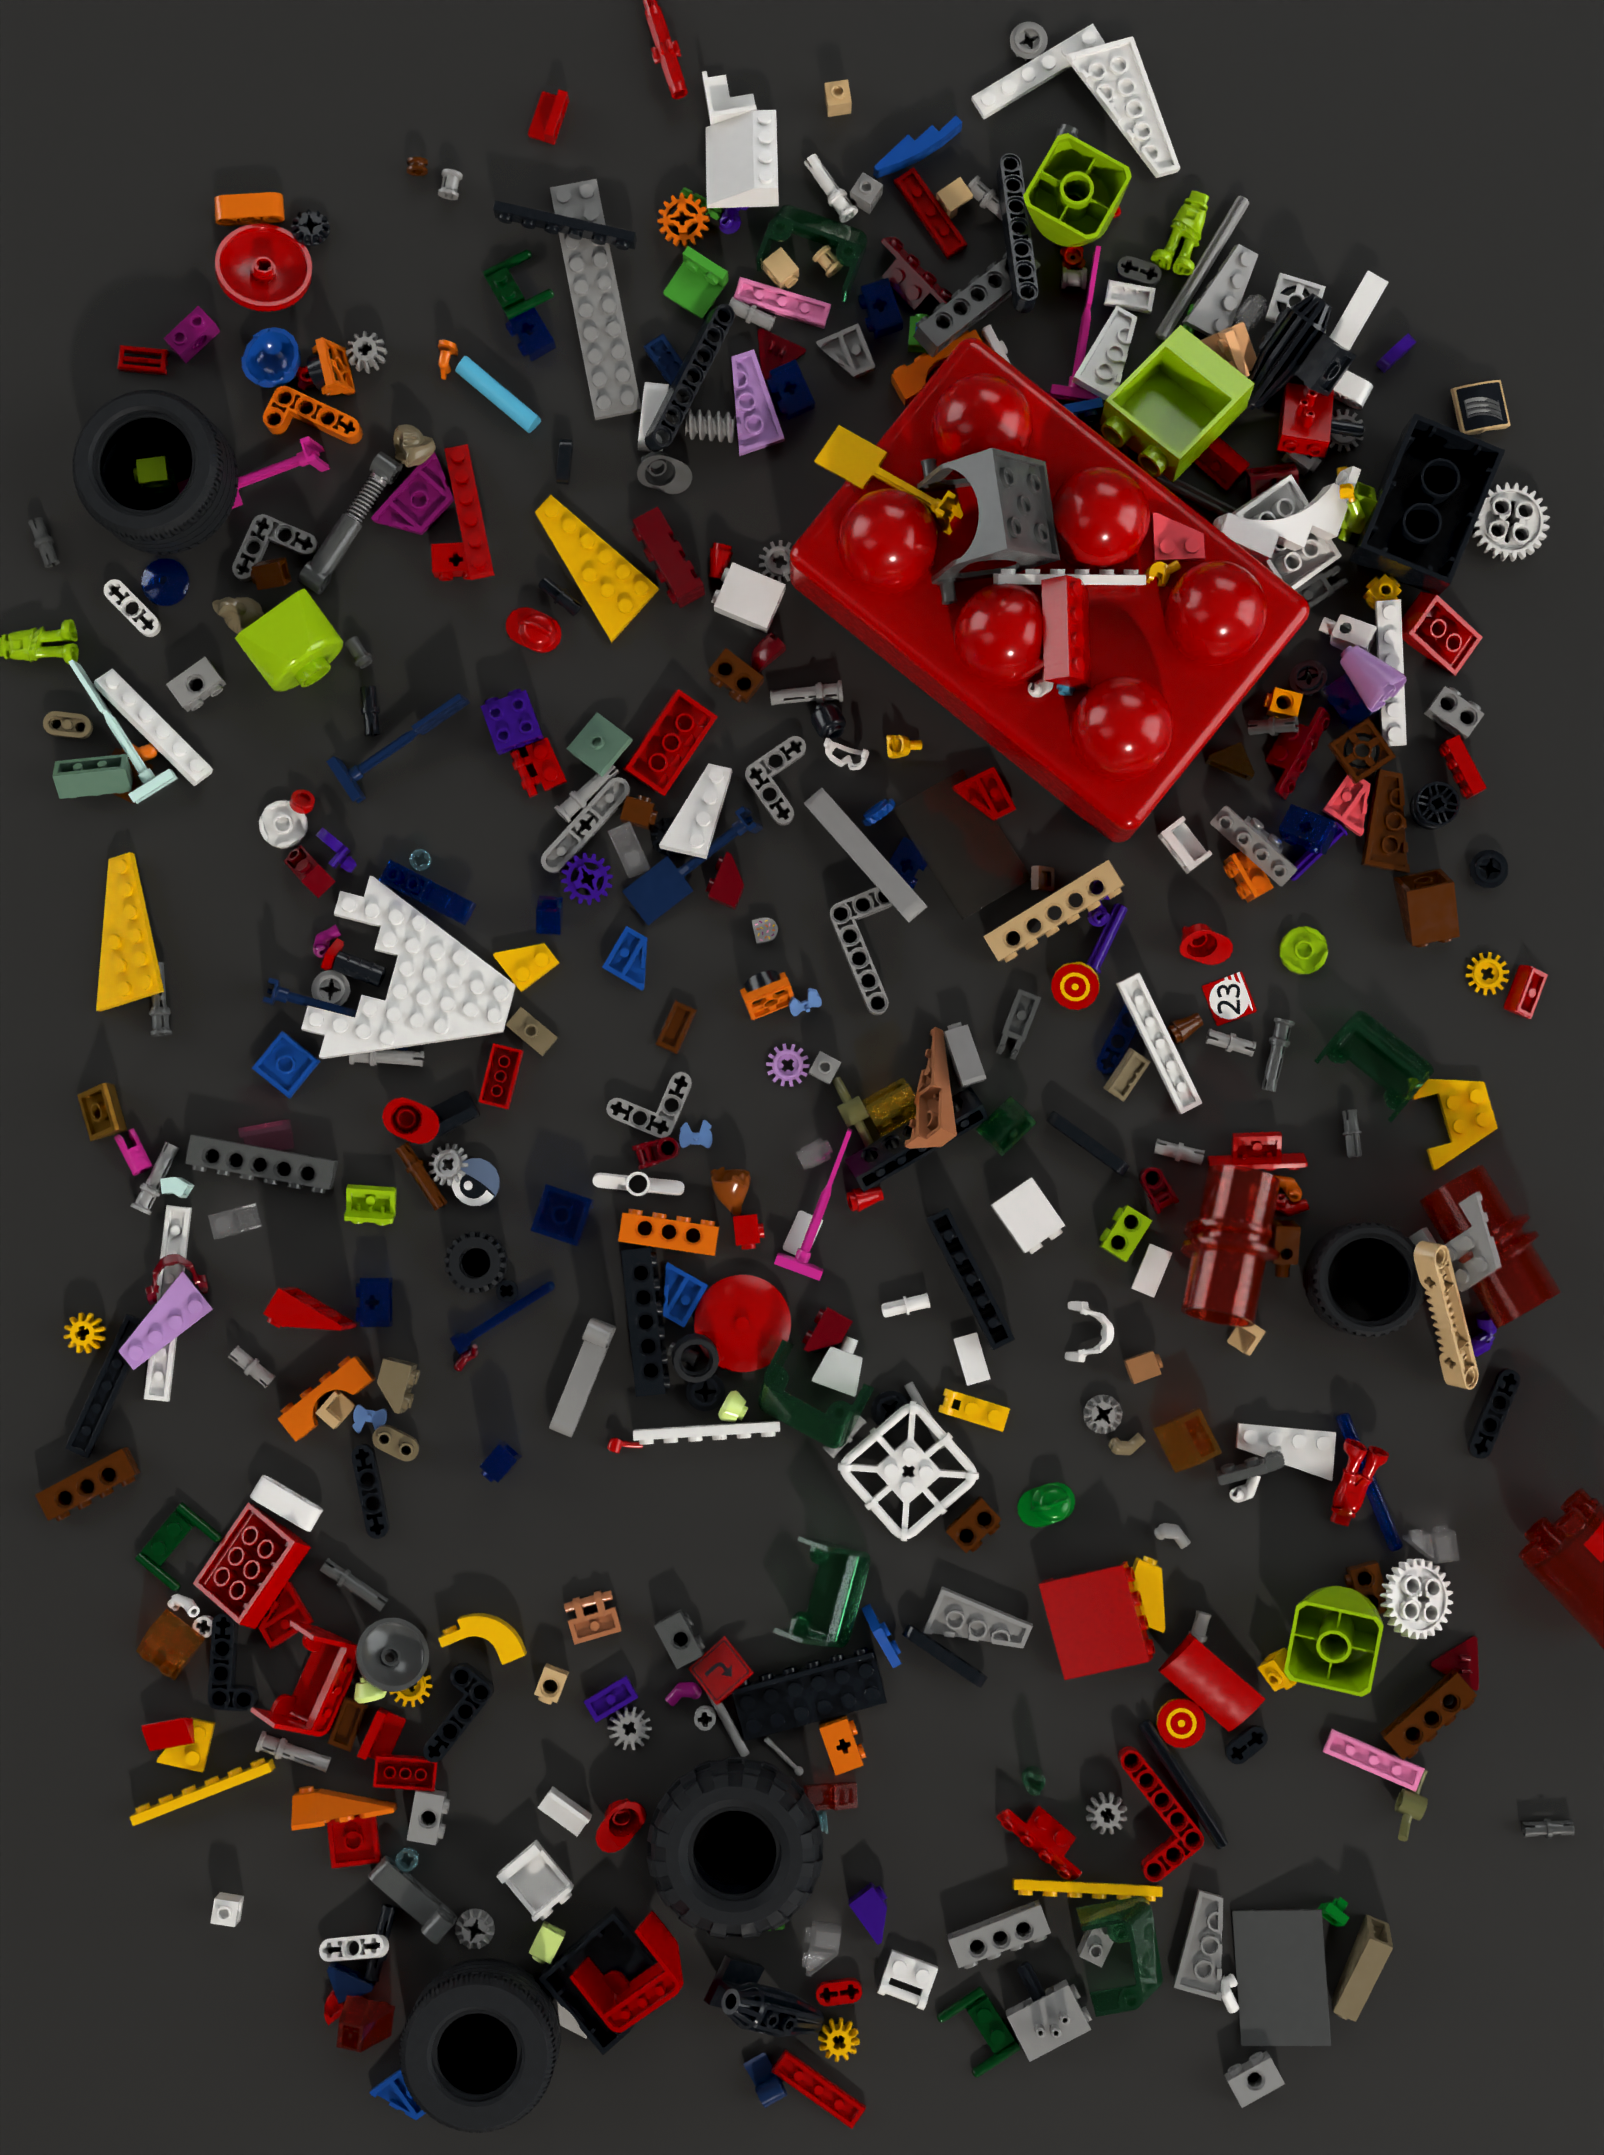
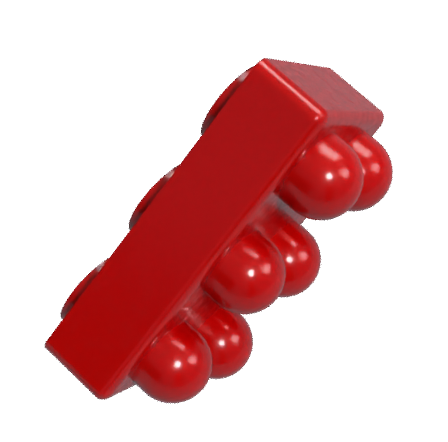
M967 338L955 347L878 441L876 446L888 453L880 468L918 489L917 484L924 479L921 461L926 459H937L936 464L938 467L941 464L995 448L1046 461L1060 560L1031 568L1040 569V574H1050V569H1065V574H1074L1075 569H1090V574H1099V569H1114V574H1123L1124 569H1138L1139 574L1144 575L1145 571L1156 563L1154 562L1152 513H1159L1204 533V561H1178L1181 569L1170 574L1168 582L1164 587L1157 586V577L1150 581V583H1146V585H1085L1088 590L1091 689L1086 691L1076 688L1072 696H1063L1058 694L1057 683H1054L1053 689L1039 698L1032 697L1028 693L1027 688L1031 682L1034 683L1042 678L1044 667L1042 585L993 584V577L956 582L954 584L958 602L944 605L941 602L940 586L932 584L931 581L932 576L953 560L961 558L972 544L979 519L978 502L972 486L924 492L940 500L943 499L947 491L957 495L963 517L961 519L956 516L953 517L950 522L952 533L948 535L941 531L936 515L914 495L894 489L875 477L869 481L864 490L846 481L792 546L790 551V580L799 592L1106 838L1113 842H1124L1136 832L1305 623L1309 616L1310 607L1307 600L983 341L977 338ZM953 470L944 479L954 480L965 477ZM1011 560L978 561L968 564L959 573L1004 568L1015 565L1017 562ZM1025 570L1016 574H1025Z

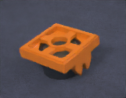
M323 337L316 339V345L312 347L314 355L309 356L307 359V368L313 384L322 391L323 395L326 394L327 396L341 393L347 396L355 394L356 391L346 355V348Z
M774 970L763 971L752 976L745 983L746 989L740 990L751 1020L787 1007L791 997H794L785 972L778 975V972Z

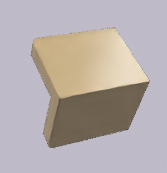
M961 177L936 194L937 201L950 219L957 215L959 207L973 198L972 192Z
M1242 1317L1227 1339V1343L1245 1355L1250 1356L1266 1331Z
M336 1390L315 1414L332 1429H336L356 1405L342 1392Z

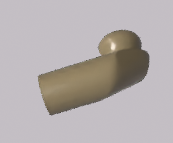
M1137 1433L1129 1441H1120L1117 1437L1112 1438L1108 1446L1112 1449V1453L1116 1455H1131L1146 1441Z

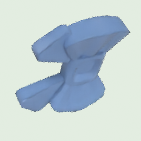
M808 988L806 1000L800 1002L795 997H791L788 1007L791 1014L797 1016L802 1011L810 1012L812 1007H820L822 1000L816 989Z
M703 1120L700 1132L694 1133L691 1131L688 1123L685 1122L680 1128L679 1143L681 1148H685L690 1144H701L709 1149L713 1141L710 1131L712 1126L706 1120Z
M357 1404L353 1412V1421L355 1423L352 1427L357 1433H360L366 1421L373 1423L375 1430L380 1425L386 1423L387 1410L385 1408L378 1411L368 1410L361 1404Z

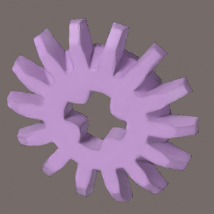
M782 1044V1051H779L777 1047L774 1048L777 1053L775 1056L769 1053L768 1057L773 1059V1062H766V1066H772L773 1070L767 1073L768 1075L773 1073L776 1075L772 1080L773 1082L780 1078L782 1080L780 1086L784 1087L785 1081H789L790 1087H793L792 1080L796 1079L800 1084L802 1081L799 1076L803 1075L806 1077L808 1075L803 1072V1068H810V1064L803 1063L804 1060L808 1059V1056H800L803 1051L802 1048L797 1052L794 1051L795 1044L791 1045L790 1050L787 1049L786 1044ZM784 1059L786 1061L792 1059L794 1061L792 1064L794 1070L783 1071L784 1065L781 1062Z

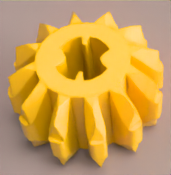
M83 1312L78 1313V1319L75 1317L69 1319L72 1325L64 1326L65 1330L70 1331V1334L64 1335V1339L72 1340L68 1347L73 1348L76 1346L77 1353H81L83 1349L87 1354L92 1353V1347L95 1349L101 1347L97 1340L105 1341L106 1339L105 1336L100 1335V1332L106 1331V1327L98 1326L102 1319L97 1318L94 1320V1313H88L87 1316ZM89 1330L88 1335L81 1336V1331Z
M839 2017L838 2024H835L833 2019H829L830 2027L823 2025L821 2029L823 2033L818 2035V2040L822 2042L819 2045V2049L821 2051L827 2050L826 2058H830L834 2054L835 2062H839V2055H843L845 2060H849L848 2052L856 2054L857 2049L855 2046L860 2044V2039L856 2037L859 2031L857 2028L851 2029L853 2025L851 2021L843 2025L842 2017ZM839 2035L843 2036V2043L840 2041L839 2044L835 2043V2036L838 2038Z

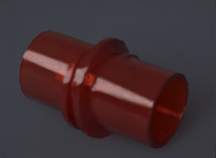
M1209 1166L1206 1173L1198 1220L1188 1222L1183 1230L1188 1240H1184L1182 1243L1181 1252L1190 1259L1181 1306L1183 1314L1205 1322L1226 1326L1251 1327L1255 1324L1266 1262L1276 1261L1280 1257V1252L1269 1246L1273 1235L1272 1225L1280 1187V1180L1277 1177L1260 1170L1242 1166Z
M1480 1165L1441 1186L1421 1199L1419 1203L1442 1241L1446 1244L1471 1227L1459 1203L1475 1192L1480 1191L1483 1200L1481 1205L1483 1212H1487L1489 1219L1487 1222L1490 1236L1494 1237L1502 1267L1471 1288L1494 1326L1498 1329L1560 1294L1562 1291L1532 1245L1539 1237V1234L1536 1230L1528 1232L1523 1230L1524 1225L1530 1220V1216L1528 1213L1513 1214L1485 1167ZM1472 1250L1463 1255L1458 1261L1464 1264L1474 1257Z

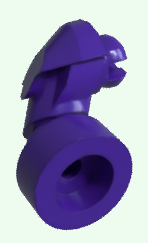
M749 207L725 208L720 218V230L725 234L735 233L742 224L741 217L737 211L747 210Z
M1099 880L1094 881L1091 892L1095 895L1100 894L1104 889L1103 883ZM1102 904L1091 912L1088 911L1087 919L1091 925L1100 927L1108 922L1110 913L1107 912L1106 907Z
M1488 1310L1476 1315L1477 1326L1483 1329V1332L1471 1339L1475 1357L1491 1349L1490 1347L1495 1339L1493 1335L1502 1324L1501 1313L1498 1311Z

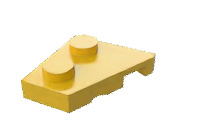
M545 943L493 954L521 992L559 964V961Z
M193 1718L195 1743L166 1748L158 1757L157 1763L203 1773L206 1767L215 1722Z

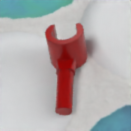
M613 1437L610 1439L607 1449L619 1454L621 1447L642 1449L643 1445H639V1442H627Z

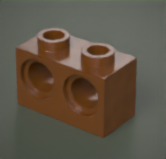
M727 648L724 649L708 670V674L711 676L709 680L719 688L724 686L730 691L728 695L738 703L742 700L747 704L764 682V677ZM727 665L731 667L732 672L727 676H723L718 672L720 667ZM741 680H747L751 683V686L748 690H740L737 686Z
M980 1496L945 1531L965 1553L969 1550L973 1553L983 1544L981 1539L987 1533L991 1536L1000 1528L999 1522L1002 1519ZM988 1512L990 1514V1521L984 1525L977 1522L979 1513ZM970 1529L973 1532L972 1538L969 1541H962L959 1538L961 1530Z
M1372 1560L1347 1567V1575H1344L1347 1588L1356 1590L1366 1597L1374 1596V1606L1379 1614L1387 1611V1607L1380 1606V1604L1386 1601V1598L1380 1596L1381 1593H1386V1589L1382 1586L1384 1581L1379 1563ZM1361 1572H1367L1368 1580L1364 1584H1359L1357 1581V1577Z

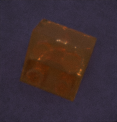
M1195 1407L1153 1428L1175 1473L1199 1465L1222 1453L1200 1408Z
M166 1609L148 1629L136 1652L145 1661L156 1666L163 1675L175 1681L199 1650L205 1638Z

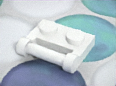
M892 1949L877 1993L883 1996L888 1994L917 2005L916 2008L924 2011L938 1966ZM890 1978L922 1989L920 1996L890 1985Z

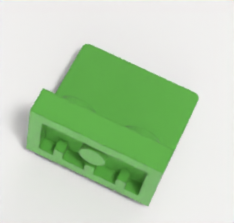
M687 246L683 252V263L665 288L663 294L698 318L704 319L728 283V271Z

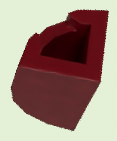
M772 632L764 637L753 650L751 656L752 668L758 673L786 651V645L779 638L776 639Z

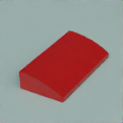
M680 689L675 690L623 767V770L665 796L718 716Z
M1191 1633L1188 1634L1158 1669L1161 1674L1228 1732L1244 1722L1265 1701V1698Z

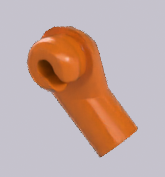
M150 742L141 747H137L132 743L143 762L154 759L159 752Z
M1271 1175V1187L1282 1188L1291 1202H1298L1301 1199L1302 1190L1294 1178Z

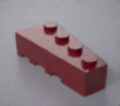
M657 506L633 520L634 528L631 530L638 542L643 541L646 547L643 552L649 563L654 561L658 569L655 570L659 581L661 584L663 582L667 584L669 590L666 593L672 604L677 602L679 608H682L704 596L703 582L700 577L697 578L690 560L686 561L683 548L679 541L674 539L673 531L659 507Z

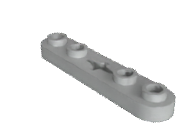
M616 777L608 781L547 848L541 857V864L547 872L558 873L566 866V861L570 862L573 856L585 846L625 802L626 796L630 795V786L625 779ZM592 816H595L590 823L591 830L584 829L580 835H577L582 827L580 822L582 820L586 822Z

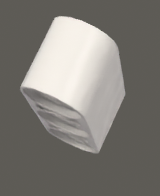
M1347 370L1333 389L1334 398L1352 408L1362 409L1373 389V385Z
M645 382L638 436L639 451L653 452L646 447L645 436L669 390V384ZM656 434L657 441L662 444L661 436Z
M266 1475L261 1476L250 1495V1498L308 1532H311L323 1512V1509Z

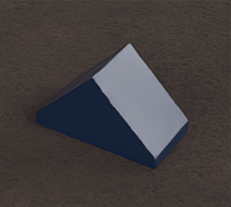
M331 1962L327 1969L339 2004L371 1992L376 1985V1982L365 1980L364 1974L338 1962Z

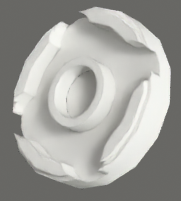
M287 800L275 801L267 805L259 819V830L263 838L272 846L281 849L291 848L299 844L305 837L308 829L306 815L292 810L290 801Z

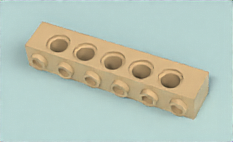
M1107 860L983 937L997 960H1005L1007 963L1018 956V950L1023 947L1028 950L1039 943L1037 939L1044 934L1048 938L1060 930L1058 926L1062 923L1067 922L1069 925L1081 918L1080 912L1085 909L1091 912L1101 906L1100 900L1108 896L1109 899H1112L1122 893L1121 887L1125 885L1110 860ZM1099 880L1103 883L1104 889L1100 894L1095 895L1091 892L1090 886L1094 881ZM1079 893L1083 898V902L1079 907L1071 906L1069 901L1071 895ZM1053 906L1060 907L1062 915L1058 920H1052L1049 916V910ZM1032 919H1038L1041 923V928L1036 933L1031 932L1028 928V923ZM1016 931L1020 935V941L1017 945L1013 946L1008 942L1007 938L1009 933Z

